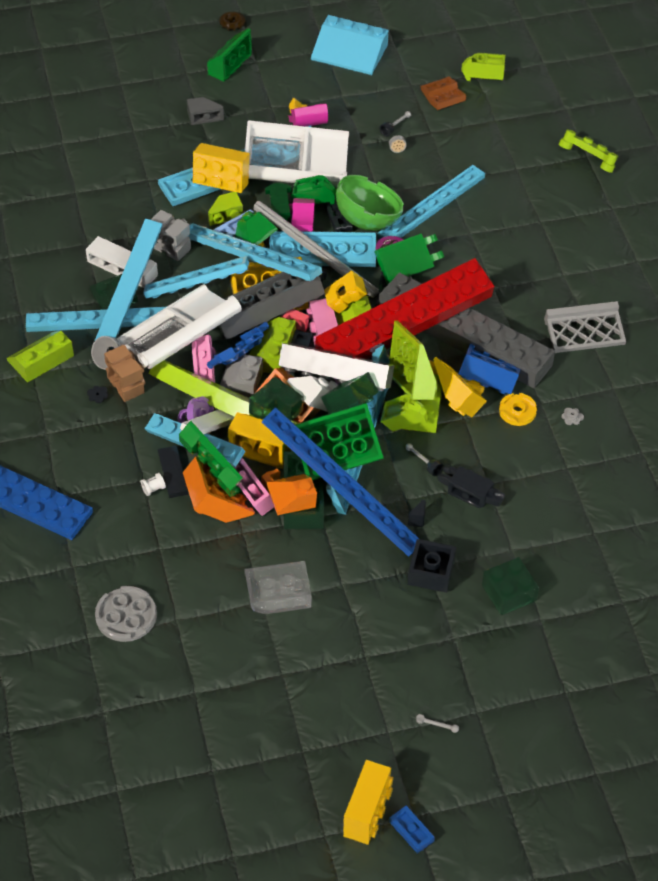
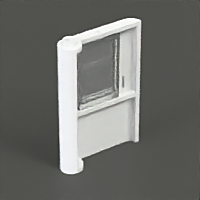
M248 121L245 152L250 153L249 179L295 183L297 179L323 175L337 188L340 180L347 176L346 164L349 131Z
M203 284L116 339L120 342L121 346L125 345L128 350L133 352L135 360L140 362L144 368L151 369L241 312L242 308L234 296L231 295L228 297V300H224L208 290L206 285Z

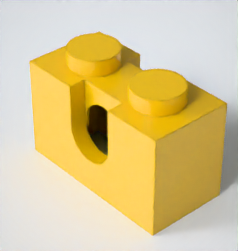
M350 271L324 289L327 305L338 314L349 307L348 304L352 301H358L367 295L363 278L354 271ZM344 286L345 289L338 293L339 289Z

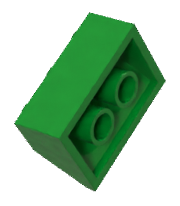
M248 28L236 34L208 60V75L225 82L252 55L251 29Z

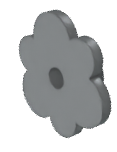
M566 408L561 417L565 419L564 422L567 425H578L583 420L584 415L579 413L577 408Z

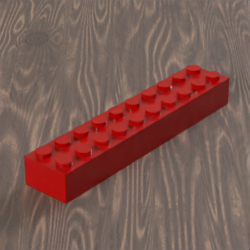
M476 258L316 336L315 348L368 359L372 357L375 349L385 345L386 349L391 347L394 321H399L409 332L416 335L492 297L495 286Z

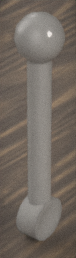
M422 714L416 717V721L419 724L425 722L450 729L453 733L459 731L458 725L455 724L448 725L426 719Z

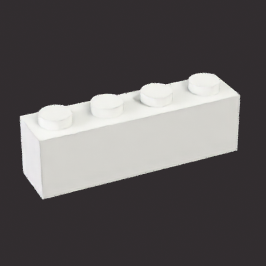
M99 236L86 249L87 262L119 277L122 276L131 251L124 247L118 246ZM149 259L140 280L139 286L145 288L146 284L152 283L158 276L157 263Z

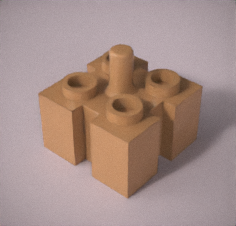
M122 345L104 353L105 363L108 366L106 368L107 378L117 388L124 402L144 394V385L146 384L142 374L144 373V367L140 362L137 363L133 352L128 350L125 345Z

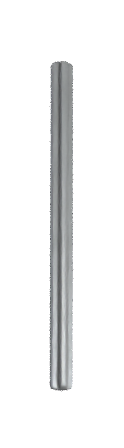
M257 201L254 204L255 211L260 212L271 223L342 276L350 271H354L264 203ZM363 278L367 294L372 298L376 297L379 289Z

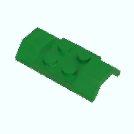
M190 421L179 433L181 444L191 455L198 453L197 456L203 464H208L211 468V473L217 478L218 485L229 497L239 494L242 490L238 484L243 477L196 425Z

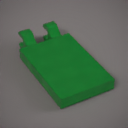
M421 233L375 250L374 252L386 283L389 284L399 272L409 277L435 267L433 262L443 258L444 254L442 251L430 255L426 245L438 241L436 234L423 238Z

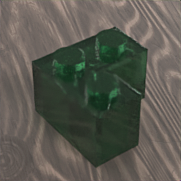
M274 377L249 398V413L258 419H264L276 407L285 417L292 421L303 412L304 397L277 377Z

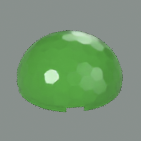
M347 175L340 180L337 186L336 201L341 214L349 223L360 229L368 231L383 230L393 225L403 213L404 204L402 199L391 188L379 181L376 184L369 181L368 177Z

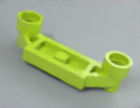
M569 129L566 130L564 137L559 142V146L571 150L574 144L602 159L601 169L610 173L613 172L618 155L608 151L604 145L593 143L594 140L584 136L582 138L576 136V132Z

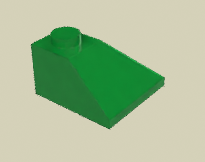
M248 211L237 222L235 238L259 245L278 229L260 212Z

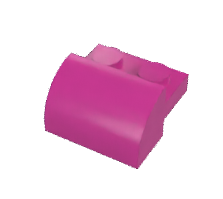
M325 103L291 109L292 115H289V122H292L295 126L308 127L328 122V109Z

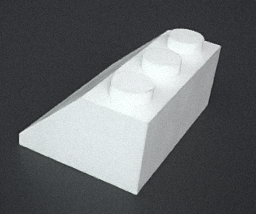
M307 376L289 378L287 380L308 406L334 412L346 408L353 400V397L349 394L350 390L345 385H338L333 381L328 382L322 377Z

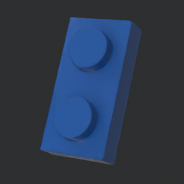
M407 806L389 818L390 824L417 854L434 842L435 837Z

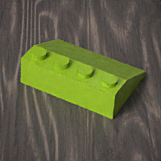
M394 321L389 364L395 365L392 379L411 399L434 400L438 386L424 345L399 321Z

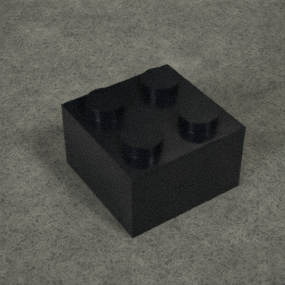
M417 539L408 571L407 585L447 593L455 562L456 546Z

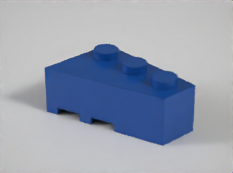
M470 344L458 374L462 375V378L466 380H475L484 387H493L499 393L511 394L519 376L520 368L502 359L498 361L490 358V353L484 351L482 354L474 350L475 346Z

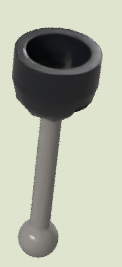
M406 111L405 115L393 123L385 122L379 127L381 134L385 137L391 135L394 132V126L406 117L409 118L411 112Z
M411 443L406 444V450L412 451L427 463V471L432 476H438L442 472L444 465L436 459L429 461L415 450Z

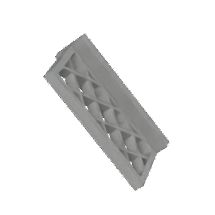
M618 301L547 309L544 321L545 325L548 326L555 353L625 345L626 339L618 312ZM615 317L616 323L612 326L605 320ZM589 320H595L599 324L596 328H594L587 322ZM571 322L581 324L580 328L576 330L571 327ZM559 324L564 328L558 332L553 329L552 325ZM601 325L610 329L606 335L598 330ZM584 327L592 331L589 337L580 332ZM566 329L574 333L571 339L563 335ZM615 332L620 336V339L614 340L609 335ZM594 334H597L598 336L602 337L603 340L601 342H596L591 338ZM576 336H579L580 338L584 339L585 342L583 344H577L573 340L576 338ZM559 338H561L562 340L566 341L567 344L565 346L558 347L556 341Z

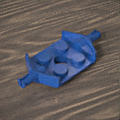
M264 322L260 326L240 336L242 340L235 344L236 347H230L217 355L213 354L214 358L206 363L207 367L212 369L218 364L227 365L238 360L239 357L246 354L251 348L261 343L262 337H264L263 332L269 329V324Z

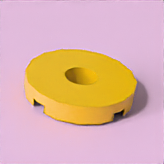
M514 393L508 394L501 400L499 408L501 418L515 426L531 423L536 417L537 411L535 401L523 393H519V395H514ZM515 407H520V408H522L523 410H521V411H516V410H514L513 408H515Z

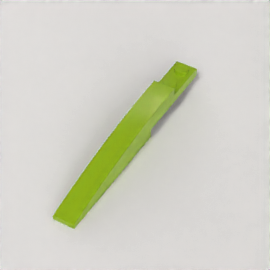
M166 360L160 362L149 371L150 375L195 398L202 396L207 398L209 405L234 417L239 412L258 419H264L272 411L255 403L254 400ZM288 418L294 425L300 424L299 422Z

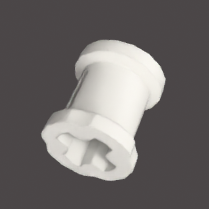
M160 473L155 474L152 478L140 481L142 489L147 496H150L152 492L158 489L166 488Z

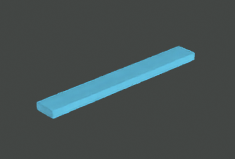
M474 165L470 166L401 215L393 225L380 230L377 233V238L381 239L386 236L402 238L484 179L485 173Z
M145 218L95 340L101 336L117 338L163 227L162 223Z

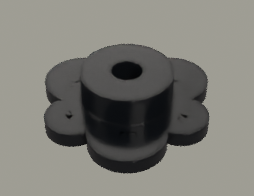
M94 386L93 389L87 391L89 401L102 403L104 399L108 398L106 387Z

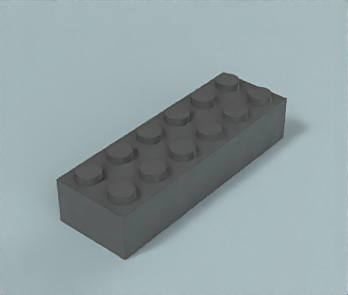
M281 272L232 295L240 303L242 311L217 326V328L226 340L234 338L238 334L251 330L261 323L268 322L278 315H283L293 308L301 307L308 301L318 299L321 295L325 294L320 277L317 276L314 280L306 281L300 277Z

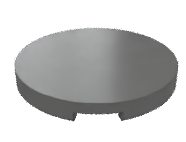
M122 586L120 589L111 591L108 594L105 593L98 601L95 609V619L99 630L106 637L121 642L134 641L145 636L153 628L157 618L156 605L149 596V593L134 586Z

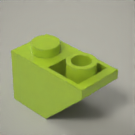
M237 192L219 195L208 211L210 226L228 222L243 214V205Z

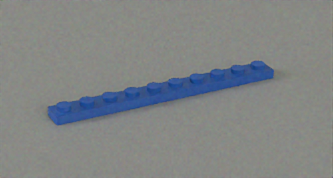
M276 407L263 419L262 423L408 557L414 552L416 540L419 538Z

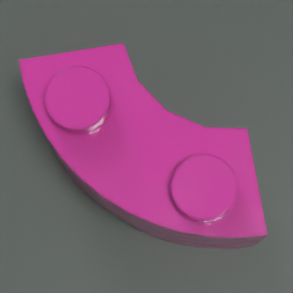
M294 198L293 204L290 203L289 209L290 214H292V225L301 232H313L315 199Z

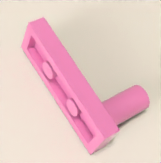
M204 335L192 342L194 374L215 383L214 367L209 369L206 363L213 359V354L216 351L212 347L211 336Z

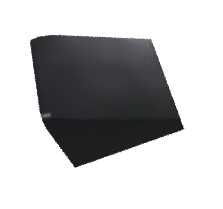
M421 500L409 513V526H424L425 500Z

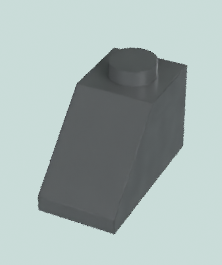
M204 97L187 99V110L191 125L224 120L222 105Z

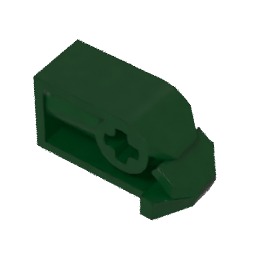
M274 183L266 187L265 194H270L271 209L291 224L288 192H291V185Z

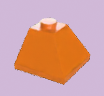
M302 474L266 482L277 515L316 507L317 492L311 477Z

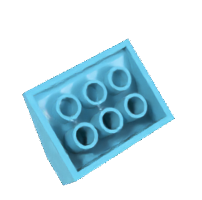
M328 15L321 27L311 60L372 75L388 46L389 30Z

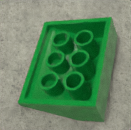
M367 403L295 425L344 470L384 459ZM302 460L305 473L312 478V481L322 478Z

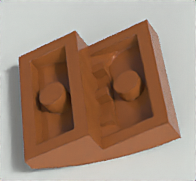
M451 77L421 86L423 94L437 110L466 101V94L458 89L457 82Z

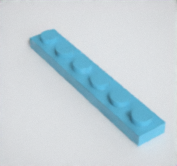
M247 256L146 284L143 293L146 299L150 297L157 298L164 293H174L182 288L189 289L196 284H206L217 278L224 279L234 273L241 274L248 270L249 260Z
M154 413L145 430L148 433L183 446L179 441V433L182 431L180 429L181 423ZM207 433L204 434L226 460L236 468L245 450L240 446Z

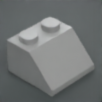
M243 355L238 360L227 364L220 385L251 398L257 391L263 374V358Z

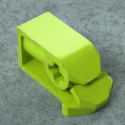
M473 54L465 59L461 70L467 81H470L471 78L503 80L505 55Z
M405 394L385 402L380 422L394 432L419 422L426 424L428 411L424 409V405L418 400L411 399Z

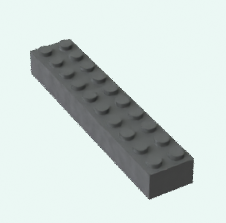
M399 272L379 294V305L422 283ZM471 308L423 331L464 353H467L469 345L472 344L475 346L474 350L482 354L486 351L490 353V358L498 361L502 359L520 368L517 380L532 388L537 386L553 366L555 350Z

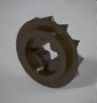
M227 12L220 17V25H222L223 29L227 28L228 31L231 29L235 31V29H241L245 25V17L238 12Z

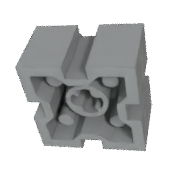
M160 210L151 219L152 221L162 223L163 226L154 249L161 253L165 251L167 256L179 261L191 249L189 224L184 218L175 220L172 214Z

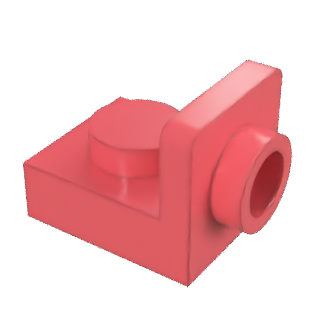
M291 309L281 316V318L296 321L297 330L306 332L309 328V315Z

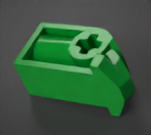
M317 175L295 180L291 196L293 199H315V204L330 202L332 205L336 199V188L325 176Z

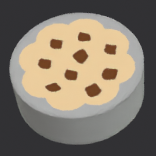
M397 135L390 139L389 146L391 151L400 153L405 150L406 141L404 137Z

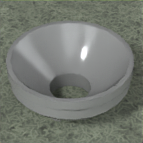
M101 336L96 339L91 350L94 363L99 368L106 370L108 366L105 363L104 353L108 352L110 347L117 348L121 346L120 342L111 336Z

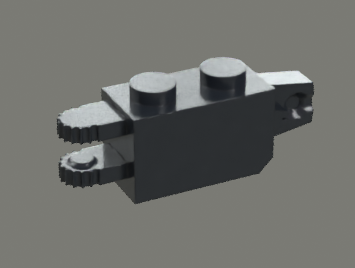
M445 465L443 471L446 475L440 473L437 476L438 481L448 486V494L477 508L484 507L486 503L499 507L504 501L505 494L494 488L493 481L474 473L470 469H465L461 466L457 469L451 465Z

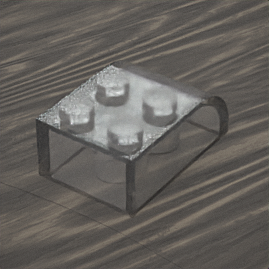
M305 561L244 569L250 606L253 611L261 614H271L312 608L311 589Z

